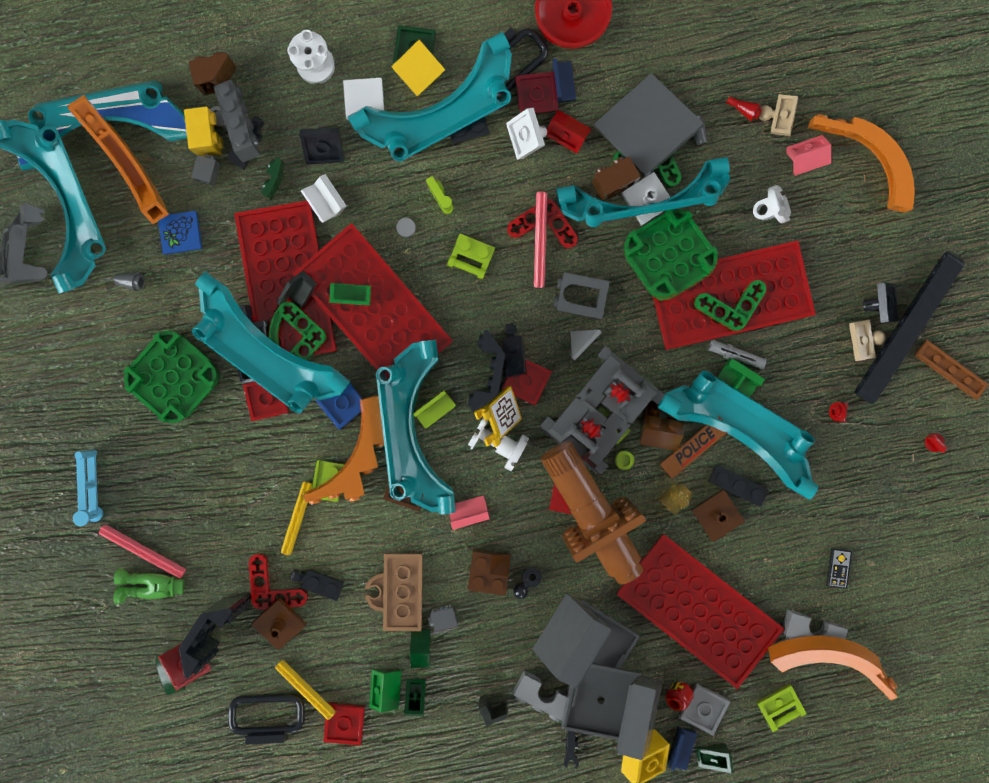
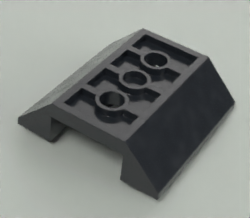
M484 330V334H479L478 347L482 353L497 355L496 357L492 356L490 369L494 370L493 377H489L487 389H491V392L474 390V394H469L468 406H471V411H476L499 393L505 353L488 330Z
M249 592L221 598L199 616L179 647L184 677L188 679L192 674L197 675L200 669L202 670L216 656L219 651L217 647L220 641L210 635L217 625L223 627L226 623L230 624L233 619L235 620L238 615L247 609L251 603L248 600L251 596Z

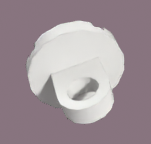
M774 185L769 187L768 198L760 200L754 205L753 214L756 218L768 220L776 217L780 223L790 221V206L787 197L781 195L782 188L780 186ZM766 205L768 208L766 214L760 215V208Z

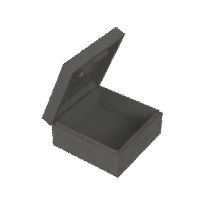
M566 593L532 650L558 680L575 688L579 685L592 663L621 668L640 635L583 599L580 601Z
M592 663L579 685L575 688L569 686L561 727L564 730L618 740L616 751H619V754L642 760L650 747L663 681L643 676L640 672ZM599 696L604 697L603 703H598L597 699Z

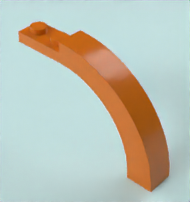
M83 95L67 105L70 112L114 163L131 189L140 211L152 225L169 215L160 194L142 165L109 122L107 123L86 96Z
M817 115L809 121L808 128L848 137L869 148L879 159L887 175L889 185L887 209L904 213L913 210L915 187L912 170L904 152L888 133L875 124L857 117L852 118L847 123L843 119L832 120L828 119L826 115Z
M805 636L785 640L768 647L771 663L782 673L791 668L809 663L841 664L863 673L890 700L898 697L895 690L897 685L891 677L888 678L881 667L879 657L858 643L831 636Z

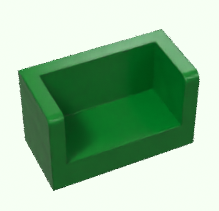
M330 284L329 303L370 305L371 286Z

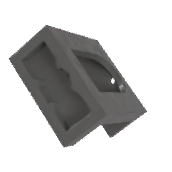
M564 272L563 277L559 276L557 288H560L559 296L555 295L553 307H556V312L560 311L602 320L610 281ZM568 285L599 289L595 308L567 302L563 296L564 289Z

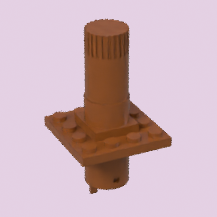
M571 441L559 444L549 450L540 460L577 522L575 528L570 527L561 535L573 559L578 563L595 552L610 577H614L618 584H626L641 575L644 569L640 563L641 556L627 532L646 522L643 514L627 496L616 499L613 505L609 504Z

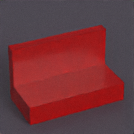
M558 110L547 128L546 136L577 154L591 128Z

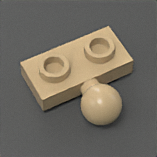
M779 94L775 110H772L768 105L760 107L762 109L759 115L760 120L767 121L773 118L771 134L791 136L799 99L798 96Z
M870 320L849 323L855 361L876 358L874 345H882L885 342V333L880 330L872 332Z

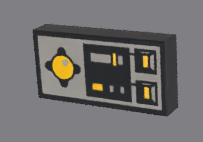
M831 548L826 586L847 589L852 557L851 550Z

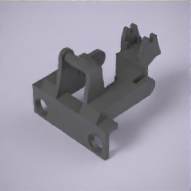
M22 203L20 211L10 227L8 226L3 230L0 248V289L16 283L38 282L47 276V271L43 267L22 264L27 227L38 225L44 221V217H40L41 214H44V210L27 203Z

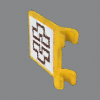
M507 386L486 406L474 412L478 420L481 417H484V420L489 419L494 432L484 438L486 446H490L493 443L494 447H498L501 444V439L522 420L511 386Z

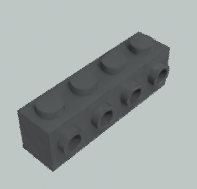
M232 80L213 86L234 153L242 162L261 156L258 149L259 141L253 133L254 126L251 119L248 118L247 113H249V110L242 99L244 95L240 86H236Z

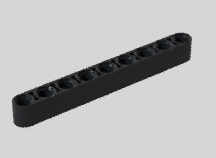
M950 251L945 252L941 256L856 387L854 394L870 404L876 402L964 267V260Z

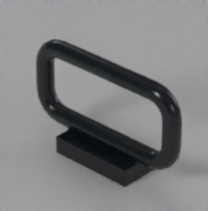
M510 27L504 33L510 45L509 49L513 48L526 36H530L541 49L540 55L516 76L530 74L546 60L548 46L535 30L526 28L516 34L513 28ZM515 77L506 84L509 91L516 86ZM504 91L499 92L497 97L502 96Z
M296 694L239 696L232 700L228 710L229 728L237 735H247L245 736V745L285 743L288 740V733L299 731L304 725L305 720L304 701ZM294 702L297 705V722L294 725L239 727L236 723V708L239 704Z

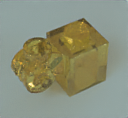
M673 484L658 501L672 514L676 515L681 509L689 505L690 496L693 493L681 484L679 486Z

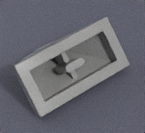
M600 330L570 331L571 359L573 361L576 360L602 332Z

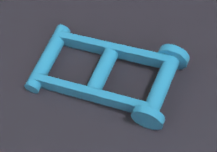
M95 449L78 451L74 455L77 467L78 511L73 515V521L77 526L87 525L89 521L97 522L103 517V510L98 507L97 451ZM86 458H87L88 481H86ZM87 489H88V500H89V509H88V510H87Z

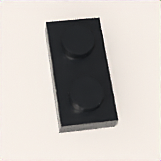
M485 116L451 134L452 144L456 145L490 135Z

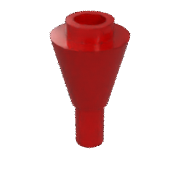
M731 96L726 101L727 104L737 108L751 122L753 119L757 120L762 111L759 108L761 104L739 101Z

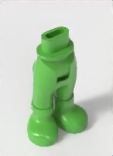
M117 568L114 574V583L116 585H148V587L118 586L114 591L113 599L115 604H123L128 597L162 599L170 596L174 597L175 594H184V579H176L175 576L171 578L167 575L156 573L129 574L123 568Z

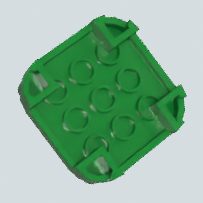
M666 210L661 216L628 234L623 250L627 262L648 292L659 301L674 298L702 281L714 271L717 264L718 252L716 247L711 246L692 219L693 215L688 210Z
M174 331L158 332L130 366H126L123 372L125 373L124 388L157 415L158 419L162 422L180 423L186 420L215 388L220 378V372L215 363L182 334Z

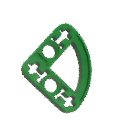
M288 301L284 302L279 306L272 318L269 339L280 346L279 329L284 318L304 336L290 353H295L297 357L308 361L326 341V333L296 304ZM292 306V312L296 315L300 312V315L295 319L291 314L285 315V307ZM301 318H305L308 321V326L305 329H301L298 326V321ZM314 332H321L320 338L322 339L320 341L315 340L312 343L313 345H315L314 348L311 346V344L306 342L307 339L309 341H312L314 339ZM303 345L309 348L307 356H301L299 353V348Z

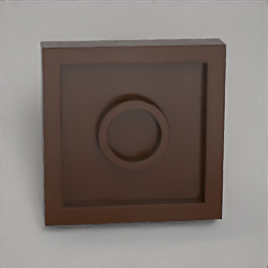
M724 489L691 509L711 542H715L745 522Z
M280 597L251 623L277 650L282 648L307 624Z

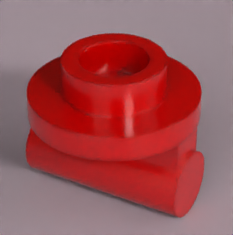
M833 403L829 408L830 418L834 421L846 422L848 403Z
M931 433L925 439V447L931 452L941 451L943 453L948 449L943 436L938 433Z

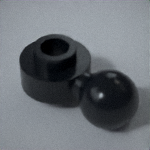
M529 567L524 570L522 574L523 583L516 585L513 589V594L517 599L526 598L528 588L539 585L542 576L538 569ZM530 574H535L536 578L534 581L529 580Z

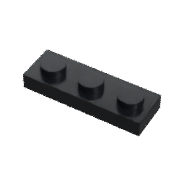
M715 465L708 479V482L759 507L762 506L769 491L719 465Z

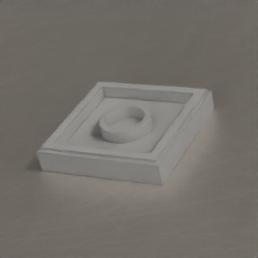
M695 683L692 688L694 698L688 708L681 711L678 717L714 736L731 701Z

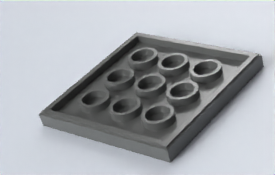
M652 73L594 123V127L625 158L630 156L636 169L645 178L704 126V123Z

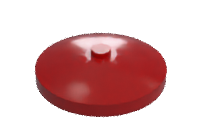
M611 0L535 1V19L541 33L553 44L566 49L584 48L596 42L606 31L612 15Z

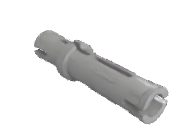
M713 339L708 347V351L723 355L725 359L731 358L760 370L764 369L767 362L766 358L734 348L732 344L726 345ZM721 348H722V349H725V350H728V351H731V352H733V353H735V354H732V353L726 352V351H724V350H721ZM740 355H742V356H744V357H747V358H750V359H753V361H751V360H749V359H746V358H743V357H740Z

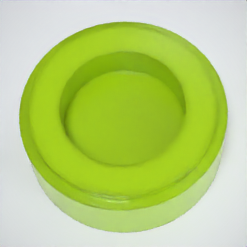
M623 450L615 455L614 462L618 468L627 470L633 466L634 457L630 452Z

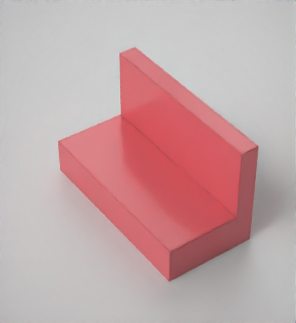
M823 135L786 147V153L793 161V174L795 176L831 164V144Z
M484 495L455 503L456 512L449 514L452 530L490 519Z

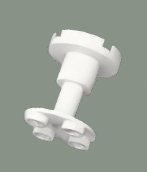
M303 30L293 37L287 51L290 60L297 67V71L303 80L310 84H321L329 80L334 73L335 63L322 36L310 30Z
M484 417L477 428L480 430L479 434L474 433L468 444L471 446V450L478 438L484 441L486 436L493 434L484 428L488 420H484ZM522 434L518 442L504 436L501 439V444L495 447L497 448L496 453L508 459L504 466L505 469L512 471L514 463H517L529 440L527 436Z

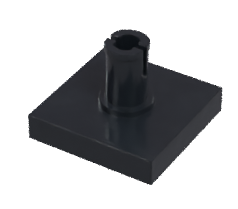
M321 126L318 129H301L299 131L306 164L344 162L345 157L339 127L328 128L323 126L322 128Z
M877 283L878 298L864 299L863 305L873 304L872 306H863L864 311L879 310L881 323L899 322L896 284Z

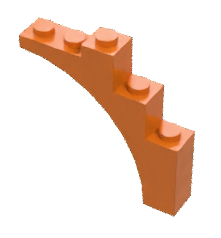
M379 395L360 399L362 414L361 430L351 457L330 480L314 489L303 492L305 503H319L321 498L325 497L334 499L340 497V493H343L345 500L349 499L350 502L361 499L360 496L365 495L359 472L368 474L374 472V468H378L373 445H376V447L384 446Z

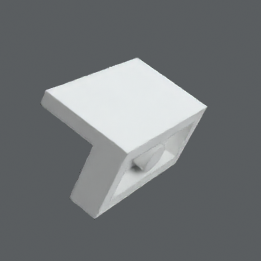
M326 174L320 176L315 184L301 190L322 223L339 216L347 207Z

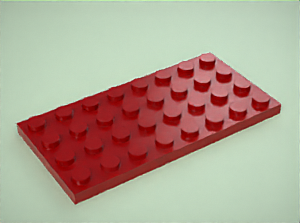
M307 200L234 213L253 322L268 321V338L272 318L280 306L276 302L287 282L295 277L292 273L319 251L313 210ZM310 296L307 303L300 309L321 327L327 336L324 344L312 356L336 352L332 319L318 302ZM288 298L286 301H284V302H287V301H288V302L294 303L290 298ZM286 306V307H285V310H286L285 315H286V314H291V315L294 317V319H295L298 315H300V312H298L297 315L292 312V310H291V309L293 308L292 306H291V307H287V306ZM283 318L279 329V345L290 352L304 336ZM301 318L298 321L299 328L305 329L308 326L307 319ZM314 332V339L312 341L307 339L306 342L314 348L315 345L312 343L315 340L320 341L322 339L320 338L321 332ZM303 345L299 348L301 356L308 355V346Z
M352 223L292 273L296 276L304 270L317 283L311 296L376 370L384 366L395 365L394 359L412 343L436 340L439 354L453 342ZM330 284L371 286L370 305L329 303ZM386 370L385 375L389 379L390 373Z
M798 240L717 259L715 269L708 277L678 296L664 301H659L656 297H653L665 350L816 315ZM760 280L766 285V292L746 326L739 331L730 330L696 309L694 305V300L698 295L707 293L734 309L749 283ZM759 285L752 286L754 292L750 296L747 294V296L753 298L755 293L761 292ZM706 298L699 299V301L701 302V307H703L704 305L710 307V309L708 310L709 312L711 311V308L716 304L713 302L712 305H709L708 303H706ZM744 300L741 304L742 309L749 311L751 303L748 300ZM717 307L715 309L717 317L722 318L725 315L724 308ZM728 316L724 320L725 322H727L728 319L732 320L734 322V327L737 325H741V323H739V318L733 319Z
M662 533L640 561L644 569L641 575L629 583L622 584L616 595L738 689L766 654L768 647L772 646L784 631V628Z

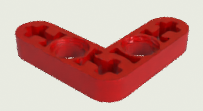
M547 199V205H552L551 212L547 211V225L564 248H573L578 241L576 233L556 203L551 199ZM536 205L509 223L507 232L510 237L518 239L536 227V223L530 224L526 220L528 214L536 215ZM523 219L524 224L528 228L525 229L523 226L519 229V234H517L516 232L512 233V226L515 225L516 227H518L522 224V222L519 220ZM555 219L563 221L564 226L561 229L553 227ZM566 228H568V231H566L567 236L573 237V244L571 245L569 242H564L566 239L564 234H562L561 236H559L558 234L563 232Z
M256 553L249 559L251 601L254 608L260 610L267 609L270 606V601L271 603L276 601L275 596L277 594L285 596V603L289 607H300L307 602L309 595L303 588L270 590L268 559L263 553ZM257 557H259L260 561H263L259 567L260 571L264 570V572L254 573V571L258 570V564H254ZM257 576L264 578L265 584L263 586L256 585L255 578ZM298 592L301 596H304L301 602L296 598L291 599V603H289L290 597L296 596ZM270 594L272 595L271 600L265 601L262 605L257 601L260 595L262 599H268Z

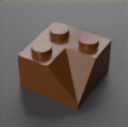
M622 156L613 161L614 165L608 168L603 166L595 171L596 174L591 183L601 201H606L625 191L640 179L641 176L630 156L625 159Z
M473 548L467 590L506 596L511 554Z

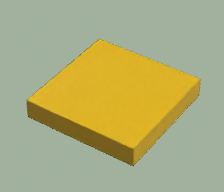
M420 40L391 66L416 96H419L445 71V68Z

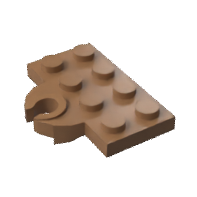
M384 553V572L375 574L367 582L365 589L377 587L380 591L378 596L366 594L365 599L369 607L383 612V631H422L423 553Z

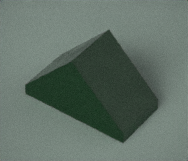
M431 629L411 631V668H430Z
M407 679L404 716H424L426 707V679Z
M726 744L696 748L699 767L726 773L734 772L731 752Z

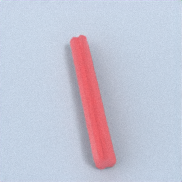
M547 192L536 193L534 287L543 288L545 286Z
M103 525L99 530V534L177 578H182L186 572V569L108 525Z

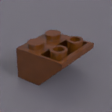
M216 52L210 57L199 56L194 58L193 61L188 62L193 83L204 96L214 94L213 86L230 80L237 69L235 62L227 52Z
M649 402L644 408L640 429V444L678 451L684 434V421H679L659 409V404Z

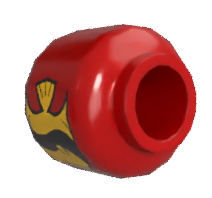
M678 681L674 682L665 694L668 706L675 711L686 710L694 698L691 687L684 682Z

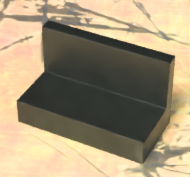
M303 270L287 282L276 303L280 305L290 298L299 308H302L307 303L317 283Z
M486 694L479 697V711L486 727L508 718L507 703L492 708Z

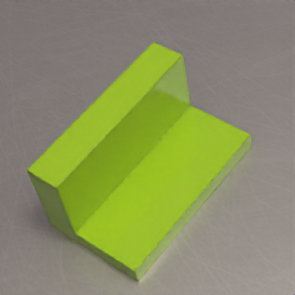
M443 391L413 415L419 419L426 429L456 407V404L447 392Z

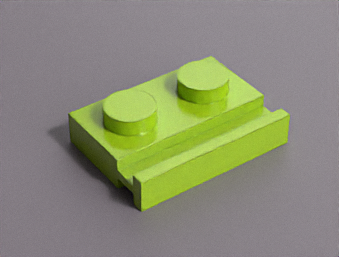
M317 460L312 489L330 480L345 464ZM325 497L321 498V500L339 502L340 497L334 499Z

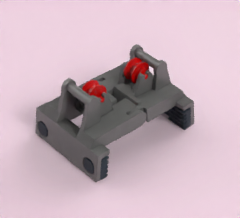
M605 346L597 353L604 360L603 364L556 422L546 417L538 426L558 444L571 441L585 466L597 475H601L608 467L602 460L651 399L659 404L665 395ZM601 405L610 415L606 417L596 407ZM570 435H573L577 440H579L582 444H584L588 449H586L585 447H583L579 442H577V441H576L574 438H572Z

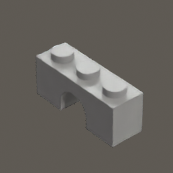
M787 609L782 625L784 628L783 633L787 639L805 636H831L846 639L848 629L844 626L823 620L822 627L818 631L810 632L809 624L811 618L805 614Z
M524 670L513 690L514 696H516L515 699L523 704L527 702L533 705L532 708L540 713L544 711L550 714L549 717L557 722L562 721L568 693L557 688L553 696L548 698L542 697L538 693L542 684L541 679Z

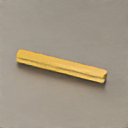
M307 481L302 483L281 549V553L285 555L292 554L308 502L305 503L303 492L311 490L313 485Z
M284 660L280 661L275 669L327 720L331 719L335 714V710Z

